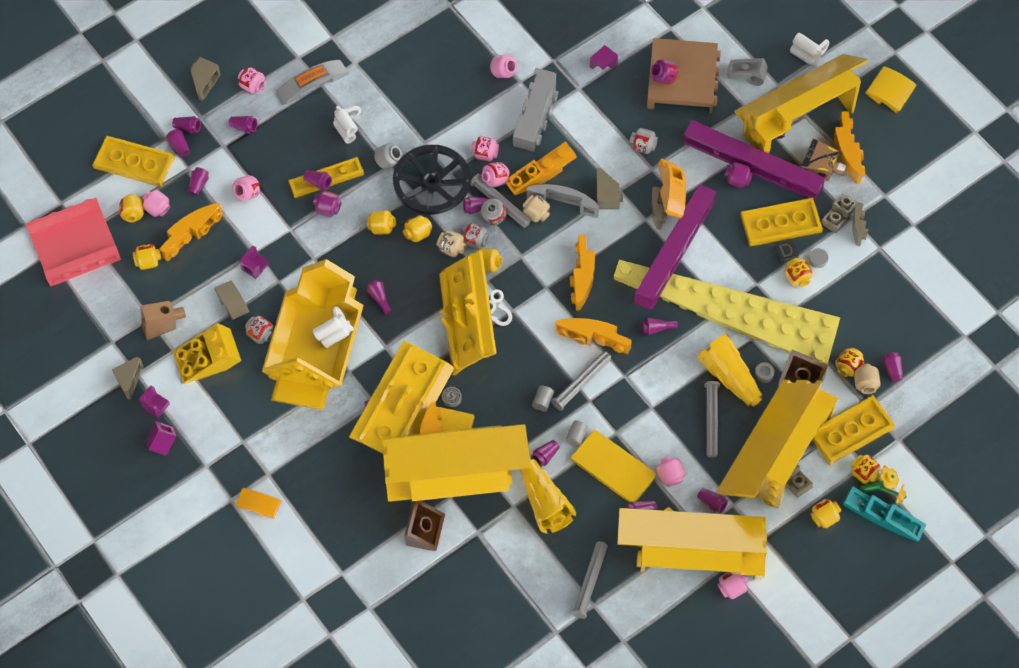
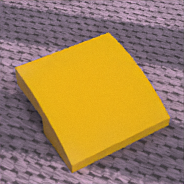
M884 66L865 93L878 104L883 102L897 113L916 87V84L897 71Z

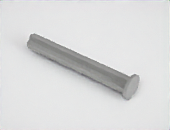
M477 174L472 178L470 185L475 186L488 198L500 200L505 206L507 214L524 228L530 224V218L497 190L488 186L482 180L481 174Z
M606 351L602 352L556 398L551 399L554 407L563 411L564 406L611 360V355Z
M708 381L704 384V387L707 388V457H717L718 388L720 383Z
M596 542L575 608L571 610V614L577 618L585 619L587 617L586 610L608 547L604 542Z

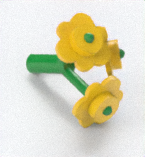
M884 465L881 470V480L862 485L860 489L863 493L880 490L897 496L895 504L898 506L899 502H904V499L907 498V491L904 490L905 484H902L899 492L890 490V488H897L899 477L893 468L889 469Z

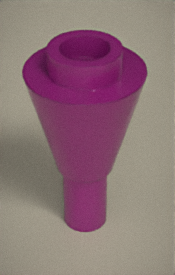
M375 280L369 283L366 291L381 306L384 314H389L391 309L387 303L383 282Z
M645 317L641 324L642 332H645L646 336L678 327L677 321H664Z

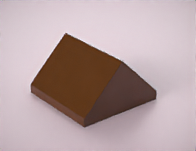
M792 349L778 385L781 384L783 379L790 380L792 383H796L797 380H809L812 384H815L816 381L823 382L828 364Z
M421 500L413 501L404 535L406 546L437 551L445 513Z

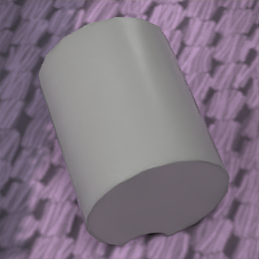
M539 386L532 407L543 412L547 411L554 391L547 386Z
M573 421L565 441L572 446L580 447L588 426L581 421Z

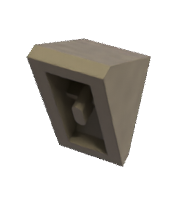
M135 357L112 369L117 382L129 400L132 398L143 369V364L139 357Z

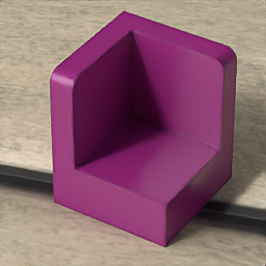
M606 45L590 57L591 69H594L596 66L603 70L607 66L614 69L618 64V55Z
M252 246L239 260L241 270L255 279L269 265V261L258 254L255 246Z
M152 385L139 398L142 408L156 418H159L170 405L167 399L156 393Z
M155 421L146 439L148 450L167 455L176 438L174 427Z

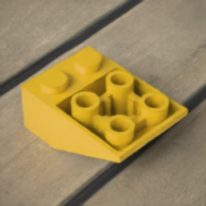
M218 323L173 351L183 384L226 371L241 362L231 329Z

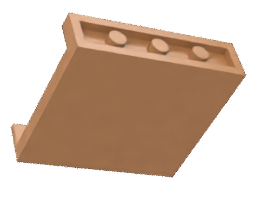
M653 38L651 68L660 59L672 61L678 67V76L672 84L657 83L652 78L650 68L647 108L654 109L655 103L710 107L709 113L712 114L713 106H717V96H714V91H718V81L715 80V76H719L720 68L719 65H716V61H720L721 51L717 50L718 43Z

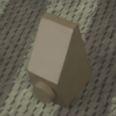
M199 57L197 62H194L191 66V74L199 101L203 102L221 74L217 64Z
M597 168V204L599 209H619V203L623 202V191H619V183L601 168Z

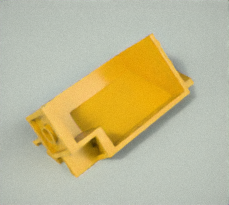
M842 54L738 108L734 112L744 124V137L751 146L770 153L772 140L790 131L793 119L835 97H838L850 114H852L861 83L858 75L854 74L852 70L866 64L868 59Z
M327 259L303 267L297 287L285 291L262 372L267 374L269 378L276 380L271 401L324 410L329 390L341 387L364 305L354 300L357 289L352 286L355 277ZM336 306L340 308L346 321L348 320L354 329L347 337L326 348L315 337L313 329L334 317L332 308Z
M783 379L716 492L729 496L758 497L764 500V503L768 506L779 508L787 481L820 425H823L826 419L830 420L832 418L838 398L821 390L822 381H816L815 384H812L809 380H797L796 383H792L790 380Z
M525 424L504 427L497 425L406 435L403 438L382 440L388 502L407 499L420 501L509 491V485H512L510 470L531 468Z
M619 508L618 545L641 547V551L638 550L636 566L640 567V572H644L645 567L732 572L734 575L754 576L755 580H762L765 576L767 554L766 517Z

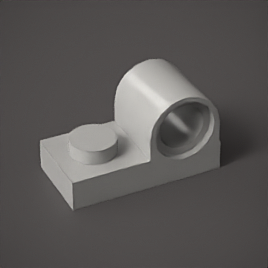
M764 58L730 60L726 75L729 79L746 78L750 84L760 86L764 83L768 66Z

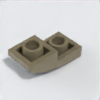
M653 187L651 200L652 217L656 228L661 230L662 223H666L667 213L664 212L659 191L660 187Z
M842 193L833 203L831 210L822 219L821 225L837 233L854 211L856 201Z
M856 202L852 220L853 236L857 246L861 245L862 239L866 240L869 230L865 228L867 221L863 220L865 216V211H862L864 204Z
M232 280L214 287L231 321L249 313L247 305Z
M797 464L786 486L799 498L813 488V483L800 471V466Z

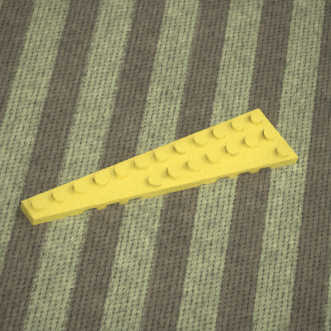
M619 260L614 279L638 289L650 268ZM676 274L671 276L660 295L663 301L675 303L684 310L689 309L696 312L698 316L742 335H747L756 341L761 340L768 343L770 347H777L786 351L789 355L793 349L826 364L829 361L840 317Z

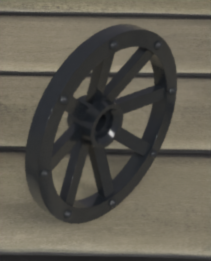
M423 145L410 150L398 161L393 172L394 191L401 203L412 211L427 215L441 214L458 206L466 197L471 183L470 170L465 159L455 150L442 145ZM432 153L431 171L426 172L416 157ZM438 154L453 159L439 174L436 172ZM411 161L423 178L401 173L404 167ZM457 165L462 169L463 179L442 180ZM400 180L422 186L404 194L400 186ZM462 185L459 193L454 198L441 188L442 186ZM426 190L428 191L425 205L411 200V198ZM437 192L448 202L431 206L433 193Z

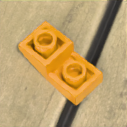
M242 488L235 506L242 510L255 512L259 516L275 519L282 501L254 490Z

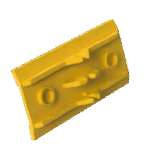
M477 251L445 268L439 274L443 309L440 311V314H444L440 320L446 326L450 362L455 367L452 372L454 376L475 362L496 354L482 251Z
M403 341L349 438L384 454L382 440L419 434L431 402L437 401L455 367L429 352Z

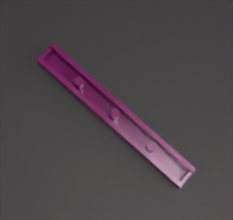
M691 120L689 127L684 133L686 138L683 144L732 165L733 162H739L749 166L753 175L803 197L813 198L816 201L820 191L824 188L826 178Z
M699 184L687 204L682 218H679L635 292V305H640L652 311L715 203L713 198L716 191Z

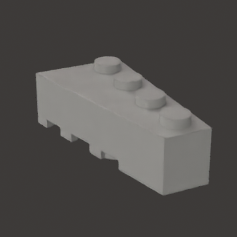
M539 68L534 70V83L530 82L528 88L529 100L525 99L522 109V114L524 115L519 116L513 135L514 147L533 152L536 145L539 146L541 143L542 130L545 131L547 127V116H551L553 110L552 103L553 101L556 102L559 91H556V73Z

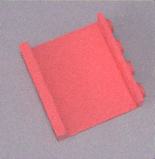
M97 198L87 199L80 204L68 206L64 210L52 212L48 216L26 223L50 287L121 260Z

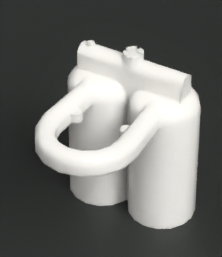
M798 33L793 40L790 53L809 65L818 66L819 61L822 60L821 55L829 46V40L826 39L818 45L803 34Z
M357 105L347 109H341L340 106H337L334 111L335 118L333 124L345 143L348 144L356 139L355 133L358 128L352 119L359 116L361 108ZM357 110L353 115L349 116L348 112Z
M496 289L489 296L491 318L497 325L506 326L511 322L512 314L509 309L500 304L504 295L501 290ZM497 307L507 313L508 320L506 322H501L492 315Z
M336 306L332 308L334 317L313 329L315 337L326 348L347 337L354 329L349 324L350 322L346 321L340 308Z

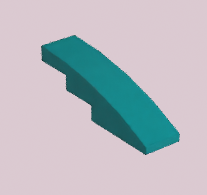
M854 486L849 489L842 503L845 507L877 525L916 542L920 540L927 525L895 504L889 505L874 495L868 496Z

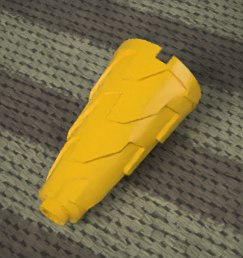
M728 334L718 337L709 344L707 349L704 348L698 354V361L713 376L717 377L727 389H730L738 398L744 401L747 406L752 405L755 407L762 401L760 398L762 393Z
M530 458L531 468L520 469L537 525L543 533H547L546 529H550L552 533L557 532L573 521L571 516L576 517V511L560 489L554 485L546 471L540 467L535 459Z

